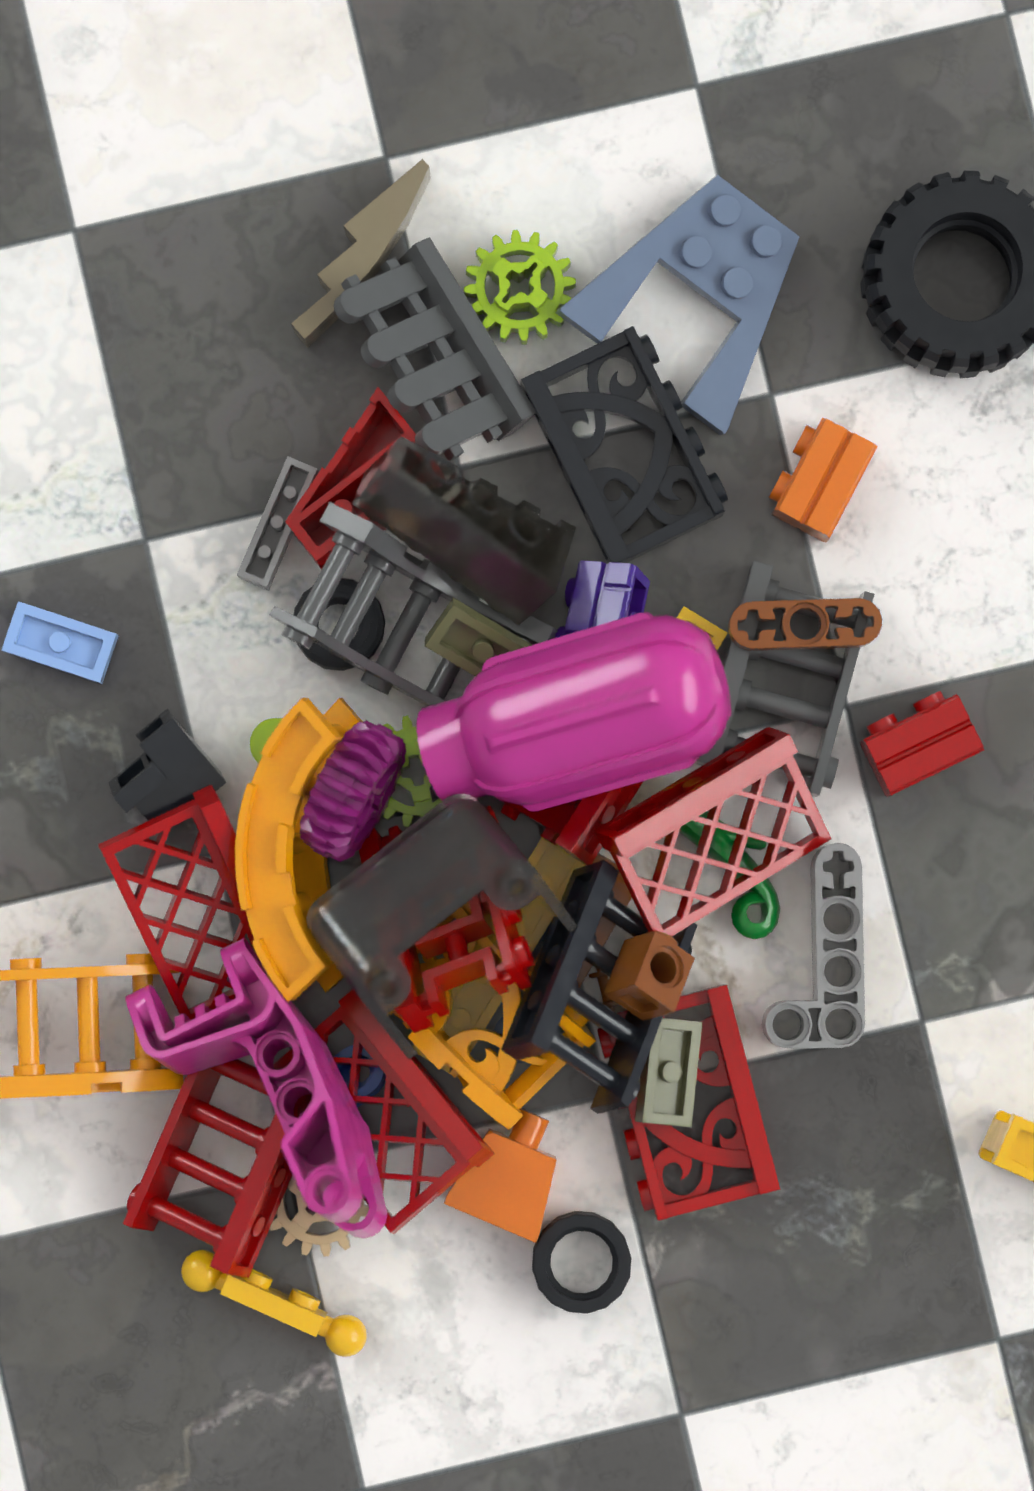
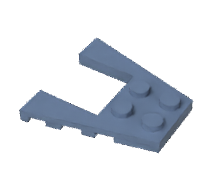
M717 175L668 215L645 237L635 243L612 265L595 277L579 293L562 305L556 314L596 344L602 342L658 262L736 321L734 327L681 401L682 407L716 433L722 435L727 432L799 236Z

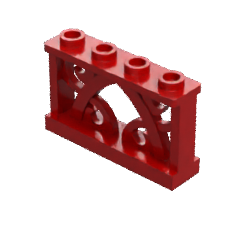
M726 984L681 995L675 1010L679 1011L708 1003L710 1016L699 1021L702 1022L699 1059L701 1061L704 1052L713 1051L718 1057V1065L711 1072H703L698 1068L696 1080L709 1086H729L732 1098L720 1102L708 1114L702 1128V1142L681 1133L671 1125L635 1121L637 1096L630 1103L629 1107H625L628 1108L633 1127L623 1130L631 1161L641 1158L646 1179L636 1181L643 1210L646 1212L654 1209L658 1221L746 1197L781 1190ZM628 1010L616 1013L625 1019ZM597 1028L604 1059L610 1058L616 1038L603 1029ZM723 1118L732 1120L736 1126L735 1135L731 1138H724L719 1133L721 1147L712 1146L713 1129L717 1121ZM645 1127L668 1145V1147L659 1151L654 1159L652 1158ZM691 1158L702 1162L701 1179L692 1192L678 1195L665 1187L662 1175L663 1169L667 1164L676 1163L680 1165L682 1169L680 1180H682L691 1170ZM713 1165L730 1168H751L753 1180L709 1191L713 1175Z

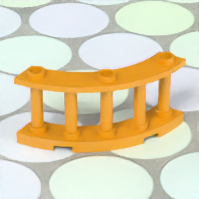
M301 698L283 717L260 753L263 756L256 768L252 782L247 783L238 816L235 842V875L241 910L246 911L249 926L255 939L252 941L257 956L270 979L287 1002L298 998L316 980L325 993L329 992L365 958L344 926L336 907L330 886L327 858L314 852L310 846L303 843V840L300 839V820L304 815L303 808L309 800V792L313 789L318 779L317 775L321 773L327 758L333 753L336 743L342 741L345 732L349 731L358 722H363L343 698H338L324 715L309 698Z
M150 953L126 954V965L42 968V958L9 959L10 970H0V981L16 980L18 1065H13V1075L0 1076V1099L91 1095L92 1093L116 1091L126 1093L181 1089L183 1074H176L168 1068H162L160 1062L146 1054L140 1045L135 1027V1059H130V1069L106 1071V1061H101L98 977L132 975V993L147 985L153 986V974L160 973ZM170 970L171 973H179L177 971ZM76 978L79 1062H74V1072L46 1074L45 1064H40L37 979Z

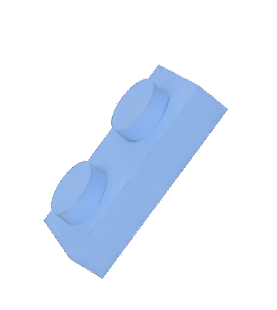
M18 601L2 651L103 684L119 635Z

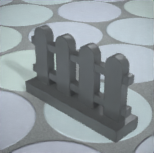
M430 237L415 243L399 260L396 257L387 260L381 266L384 273L362 283L355 274L346 278L341 283L344 291L336 298L334 311L338 318L345 323L353 324L361 320L364 321L371 336L361 346L362 358L368 365L374 368H382L390 364L399 380L390 387L388 400L392 407L399 412L408 413L415 409L418 410L426 425L417 432L415 444L423 455L437 457L444 453L450 462L464 453L460 446L461 444L480 435L484 436L487 443L495 439L500 441L515 433L537 414ZM402 302L410 318L388 327L379 312ZM429 346L437 362L415 372L406 356ZM456 391L465 406L442 416L434 400Z

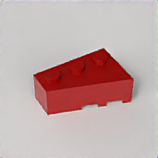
M379 387L370 397V404L353 428L350 427L341 439L342 445L326 468H321L285 521L294 536L321 570L335 546V543L331 541L335 532L320 522L329 502L374 523L385 531L448 482L442 466L436 458L427 457L418 450L415 444L416 433L401 414L392 407L388 398Z

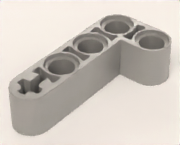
M834 843L819 849L812 858L810 867L813 1000H784L775 1002L763 1014L761 1024L763 1033L768 1041L779 1047L788 1049L844 1048L855 1044L864 1033L862 864L860 856L855 849L847 844ZM833 852L839 853L840 861L848 862L849 871L841 873L839 876V890L850 887L851 898L840 895L822 898V888L827 890L834 889L832 873L823 871V862L832 860ZM833 904L842 905L850 914V925L841 934L831 933L824 925V913ZM836 956L846 959L852 970L848 982L838 987L830 984L825 978L824 973L827 962ZM841 1008L850 1014L853 1024L848 1035L835 1039L827 1032L825 1022L830 1012ZM790 1009L799 1016L801 1025L797 1035L785 1040L779 1038L774 1032L773 1020L780 1011Z

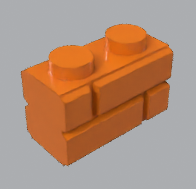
M823 417L816 429L806 425L793 450L794 454L801 457L792 475L782 471L769 496L770 499L777 502L772 515L827 543L878 446Z

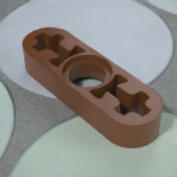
M862 598L751 601L738 606L728 622V632L731 640L738 647L748 651L859 648L871 643L879 635L882 628V616L879 609L872 602ZM834 608L836 610L833 620L848 619L852 616L853 609H861L862 618L871 619L872 625L862 631V637H854L853 629L844 627L834 629L837 639H827L826 636L830 622L826 609ZM773 610L784 611L780 622L784 641H774L776 630L760 631L755 641L748 640V633L746 631L738 630V622L745 621L748 612H756L758 621L772 622L776 619ZM809 610L818 617L820 629L815 637L804 640L792 633L790 619L795 612Z

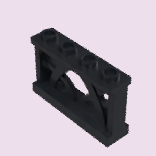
M634 326L543 371L539 370L521 379V387L537 412L534 416L607 564L609 562L629 563L643 554L722 517L725 512L722 503L728 501L726 491L717 474L714 472L707 475L699 459L700 456L705 454V450L698 434L692 426L684 429L676 413L677 410L683 407L670 380L662 383L653 366L660 362L650 338L647 334L639 337ZM612 358H621L630 362L636 373L635 382L630 386L621 385L617 380V371L610 380V394L600 393L598 373L604 362ZM588 368L587 384L589 392H573L552 396L548 388L549 386ZM646 388L658 412L637 402L643 396ZM585 411L594 412L595 432L593 436L588 439L578 438L573 432L574 424L578 421H584L589 425ZM605 413L629 419L655 433L651 462L641 485L633 476L620 469L602 467L589 471L585 460L591 457L602 443L606 429ZM672 440L685 466L672 465L667 467L672 449ZM612 480L619 481L627 486L634 496L629 501L625 492L621 490L620 498L616 501H610L604 495L605 485ZM684 480L693 487L696 494V502L691 511L684 515L669 514L653 501L657 491L667 500L680 501L682 499L673 493L672 486L676 481ZM646 509L656 520L665 525V527L628 545L625 544L621 536L641 517Z

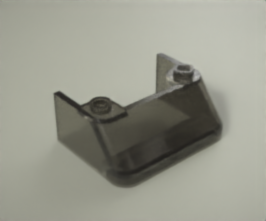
M455 794L444 799L319 897L311 905L307 914V927L313 938L408 1059L412 1058L417 1052L388 1015L403 1003L411 988L409 972L397 957L483 890L497 907L504 910L520 909L538 897L569 933L578 927L536 869L487 809L475 797L467 794Z

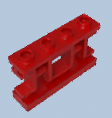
M477 798L463 802L464 806L459 808L456 804L445 806L450 828L410 843L398 825L389 828V835L382 837L373 828L370 837L365 839L361 849H359L394 1008L414 1033L434 1026L432 1014L437 1013L439 1017L450 1014L445 991L486 975L488 982L499 995L509 992L508 985L514 983L517 984L520 990L532 987L527 968L534 966L533 955L523 935L519 936L516 923L523 921L522 912L513 892H508L505 880L511 878L512 873L501 848L497 849L494 838L501 834L500 826L491 806L482 807ZM474 845L480 873L469 858L448 866L446 857L470 849ZM396 861L406 873L427 866L428 874L401 884ZM465 888L472 914L430 930L424 903L440 898L449 892L453 893ZM496 933L502 961L491 946L469 954L467 944ZM416 947L426 960L447 952L449 962L421 972Z

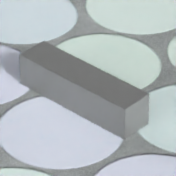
M287 456L238 570L237 576L239 579L269 591L293 535L285 521L319 473L317 468Z

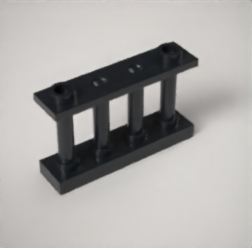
M605 860L573 870L530 976L532 987L525 989L501 1048L503 1052L517 1061L545 1054L549 1051L599 1084L590 1107L597 1114L629 1107L630 1103L635 1099L641 1086L639 1080L663 1018V1016L642 1021L627 1011L624 1019L578 987L577 977L584 960L609 977L617 960L616 955L596 942V935L594 934L601 916H604L633 937L649 933L642 917L614 898L612 889L619 870ZM695 923L672 936L678 942V946L690 955L692 952L691 942L698 926ZM566 1005L616 1038L607 1064L560 1033L559 1023Z

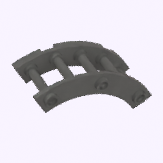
M329 502L320 522L335 532L331 540L335 543V546L298 616L296 617L274 606L270 613L271 617L286 626L281 635L309 650L312 644L315 643L364 671L360 681L386 695L389 694L393 687L426 706L445 701L444 699L461 668L442 658L426 690L398 676L394 671L431 601L437 603L440 596L451 601L454 597L532 645L555 639L558 632L554 627L495 597H492L488 605L479 601L482 594L465 586L466 581L427 559L421 561L406 552L407 546L387 534L374 523ZM363 550L368 553L364 560V563L368 566L331 635H328L316 627L352 557L354 554L360 556ZM396 570L413 580L409 587L413 593L375 663L348 646L386 575L392 576Z

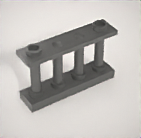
M753 561L749 569L740 605L751 601L814 600L822 598L779 587L780 581L771 579L774 566ZM864 591L859 598L873 602L875 594ZM834 608L826 609L829 622L852 628L854 637H862V631L872 625L871 619L862 618L861 609H853L850 618L833 620L836 612ZM799 610L795 612L798 614L818 619V617L809 610ZM748 612L746 620L738 622L737 625L739 631L743 630L748 633V640H757L758 633L762 631L757 629L759 621L757 620L756 612ZM730 638L723 668L729 686L732 714L727 721L722 736L709 752L697 758L696 764L703 766L746 740V738L738 737V731L729 728L734 710L744 711L745 707H750L824 728L816 758L796 753L793 756L802 776L810 778L808 789L812 797L819 796L822 787L831 789L839 759L830 756L860 647L845 648L843 658L812 649L748 651L738 647ZM760 656L836 677L837 681L830 707L752 687V681L743 679L748 659L758 661Z

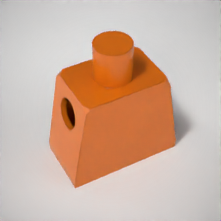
M520 1109L523 1117L513 1126L509 1136L490 1128L488 1129L483 1140L494 1152V1155L480 1167L474 1165L460 1177L448 1191L444 1204L536 1243L540 1234L557 1158L538 1149L549 1120Z

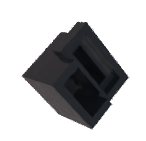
M168 708L136 734V737L141 742L139 745L145 752L108 782L113 798L126 813L136 806L148 821L195 799L192 793L204 787L212 785L216 792L227 783L218 767Z

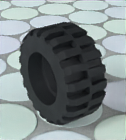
M964 170L961 177L951 178L950 173L946 172L934 175L928 184L923 185L918 182L907 189L900 200H894L885 211L870 238L863 257L861 268L864 269V275L860 283L862 298L867 299L869 306L866 315L871 326L878 325L882 331L883 336L880 340L890 351L896 347L905 355L902 361L915 369L918 364H922L931 368V375L946 377L948 373H959L960 378L976 377L981 371L988 370L992 373L1004 368L1009 361L1014 358L1018 359L1034 343V208L1031 206L1034 197L1025 189H1022L1019 195L1007 189L1009 180L994 175L990 182L980 179V171ZM959 230L977 234L992 243L1003 256L1009 270L1010 286L1004 302L991 315L977 321H958L938 313L922 298L914 280V265L922 246L938 233Z

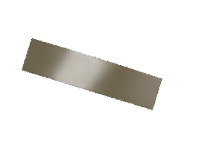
M423 159L344 225L345 234L353 245L317 274L320 285L326 290L327 294L291 323L294 333L307 348L339 319L334 311V302L344 291L341 283L346 278L355 274L361 283L375 277L405 232L431 178L430 167Z

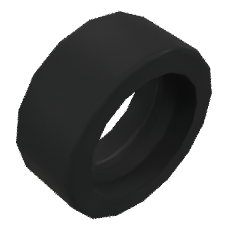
M574 1211L556 1217L542 1229L533 1247L532 1271L538 1289L551 1304L567 1312L589 1314L607 1308L622 1294L630 1278L631 1255L624 1235L612 1221L594 1212ZM576 1231L591 1232L601 1237L609 1246L613 1258L612 1271L607 1281L597 1290L587 1293L571 1292L562 1287L554 1278L550 1266L551 1253L556 1243L565 1235Z

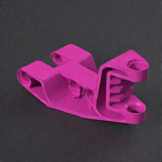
M245 938L220 949L221 958L236 995L234 1000L229 999L223 993L214 998L215 1009L211 1010L203 1003L194 1008L196 1018L193 1020L189 1019L184 1013L174 1017V1027L161 998L152 985H147L125 997L143 1050L176 1074L189 1075L251 1055L285 1132L281 1143L282 1150L308 1207L327 1220L334 1222L336 1226L356 1238L365 1239L373 1237L382 1230L387 1219V1209L369 1127L363 1120L328 1046L292 1001H286ZM292 1047L294 1055L290 1065L285 1069L274 1070L273 1061L277 1052L283 1048ZM304 1095H313L312 1102L300 1118H295L294 1105L297 1100ZM362 1198L367 1199L369 1209L366 1217L358 1223H350L349 1218L358 1211Z

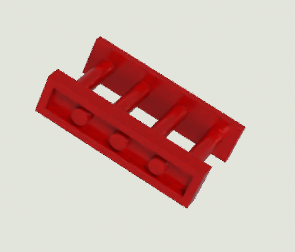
M236 1059L186 1075L142 1180L133 1188L128 1197V1212L123 1224L130 1228L154 1231L160 1220L213 1246L215 1254L210 1267L227 1275L249 1278L293 1173L282 1150L281 1143L285 1132L276 1112L270 1126L262 1129L209 1104L221 1075L269 1096L257 1068ZM304 1095L297 1100L294 1105L295 1118H300L312 1102L313 1095ZM200 1123L255 1148L257 1157L248 1176L242 1178L188 1152ZM179 1172L234 1197L236 1205L228 1224L221 1227L167 1201Z

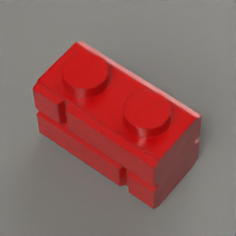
M940 690L914 703L913 706L917 713L898 722L893 713L866 726L870 736L861 740L860 746L886 797L894 795L985 750L957 694L945 699Z

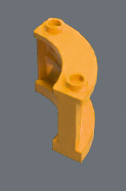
M466 890L460 895L456 892H449L438 898L426 910L430 930L450 923L454 918L458 920L472 914ZM496 934L467 944L469 954L475 952L478 943L482 948L491 946L502 961ZM447 952L443 953L445 958L437 959L435 956L426 960L422 955L425 963L420 964L421 972L449 962ZM369 955L355 971L388 1015L394 1014L404 1021L394 1008L383 955L377 960ZM528 969V973H529V977H530L531 974H532V972ZM514 983L508 985L509 992L501 994L504 1019L502 1035L491 1030L476 1028L462 1031L451 1038L442 1030L452 1010L451 989L447 990L445 995L450 1014L439 1017L437 1013L432 1014L434 1026L417 1033L412 1032L408 1038L439 1070L446 1065L450 1069L449 1073L454 1078L458 1077L464 1086L462 1092L493 1119L510 1130L523 1117L520 1109L566 1063L549 1051L541 1056L537 1055L522 1059V1061L531 1065L506 1089L505 1087L512 1076L517 1060L503 1052L501 1048L522 999L520 988ZM566 1005L559 1026L564 1031L562 1035L582 1048L584 1046L590 1048L596 1042V1039L585 1025L589 1020ZM403 1022V1025L407 1029H410V1027L405 1022ZM474 1040H482L500 1049L497 1054L491 1048H485L486 1058L483 1061H477L470 1055L469 1047Z

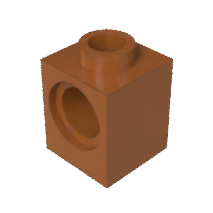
M656 930L626 939L623 942L603 994L642 1021L674 1013L695 957L680 948L678 942L672 936Z

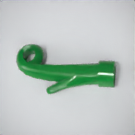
M708 811L701 814L700 816L707 818ZM691 820L681 826L679 832L698 847L704 824ZM716 828L708 856L712 859L728 863L737 833ZM748 837L745 848L762 850L766 848L767 843ZM744 850L739 866L752 870L758 864ZM737 872L736 879L744 874ZM768 878L749 889L750 892L740 897L732 908V923L736 930L746 938H764L778 924L780 904L778 895ZM750 905H760L762 917L759 923H752L748 919L746 912Z

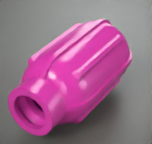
M642 612L487 659L482 671L465 688L463 696L424 707L419 711L416 724L417 739L428 779L437 796L444 804L452 806L490 795L500 801L523 805L529 811H539L692 766L696 758L709 752L722 736L727 721L732 714L731 699L720 656L707 632L688 621L669 615L653 616L650 613Z

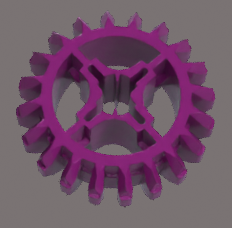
M367 720L358 722L349 731L345 732L342 741L336 743L333 753L327 758L324 768L317 775L318 779L313 789L309 792L310 797L303 808L304 815L300 820V839L303 840V843L310 846L314 852L323 857H331L339 862L354 856L357 850L361 849L365 839L370 837L373 828L379 823L383 811L388 807L390 797L396 790V783L402 775L401 768L405 763L406 744L402 738L393 734V731L379 723L375 725Z

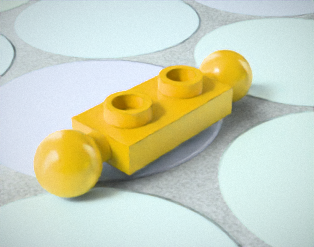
M208 1250L192 1252L185 1258L182 1264V1278L190 1289L197 1292H207L214 1288L221 1291V1295L314 1337L320 1335L325 1338L328 1348L338 1356H353L360 1352L366 1343L367 1332L360 1319L348 1314L339 1315L335 1318L327 1316L328 1312L318 1308L321 1302L318 1298L295 1288H292L289 1295L270 1287L273 1279L255 1269H252L249 1278L227 1275L210 1267L214 1253Z

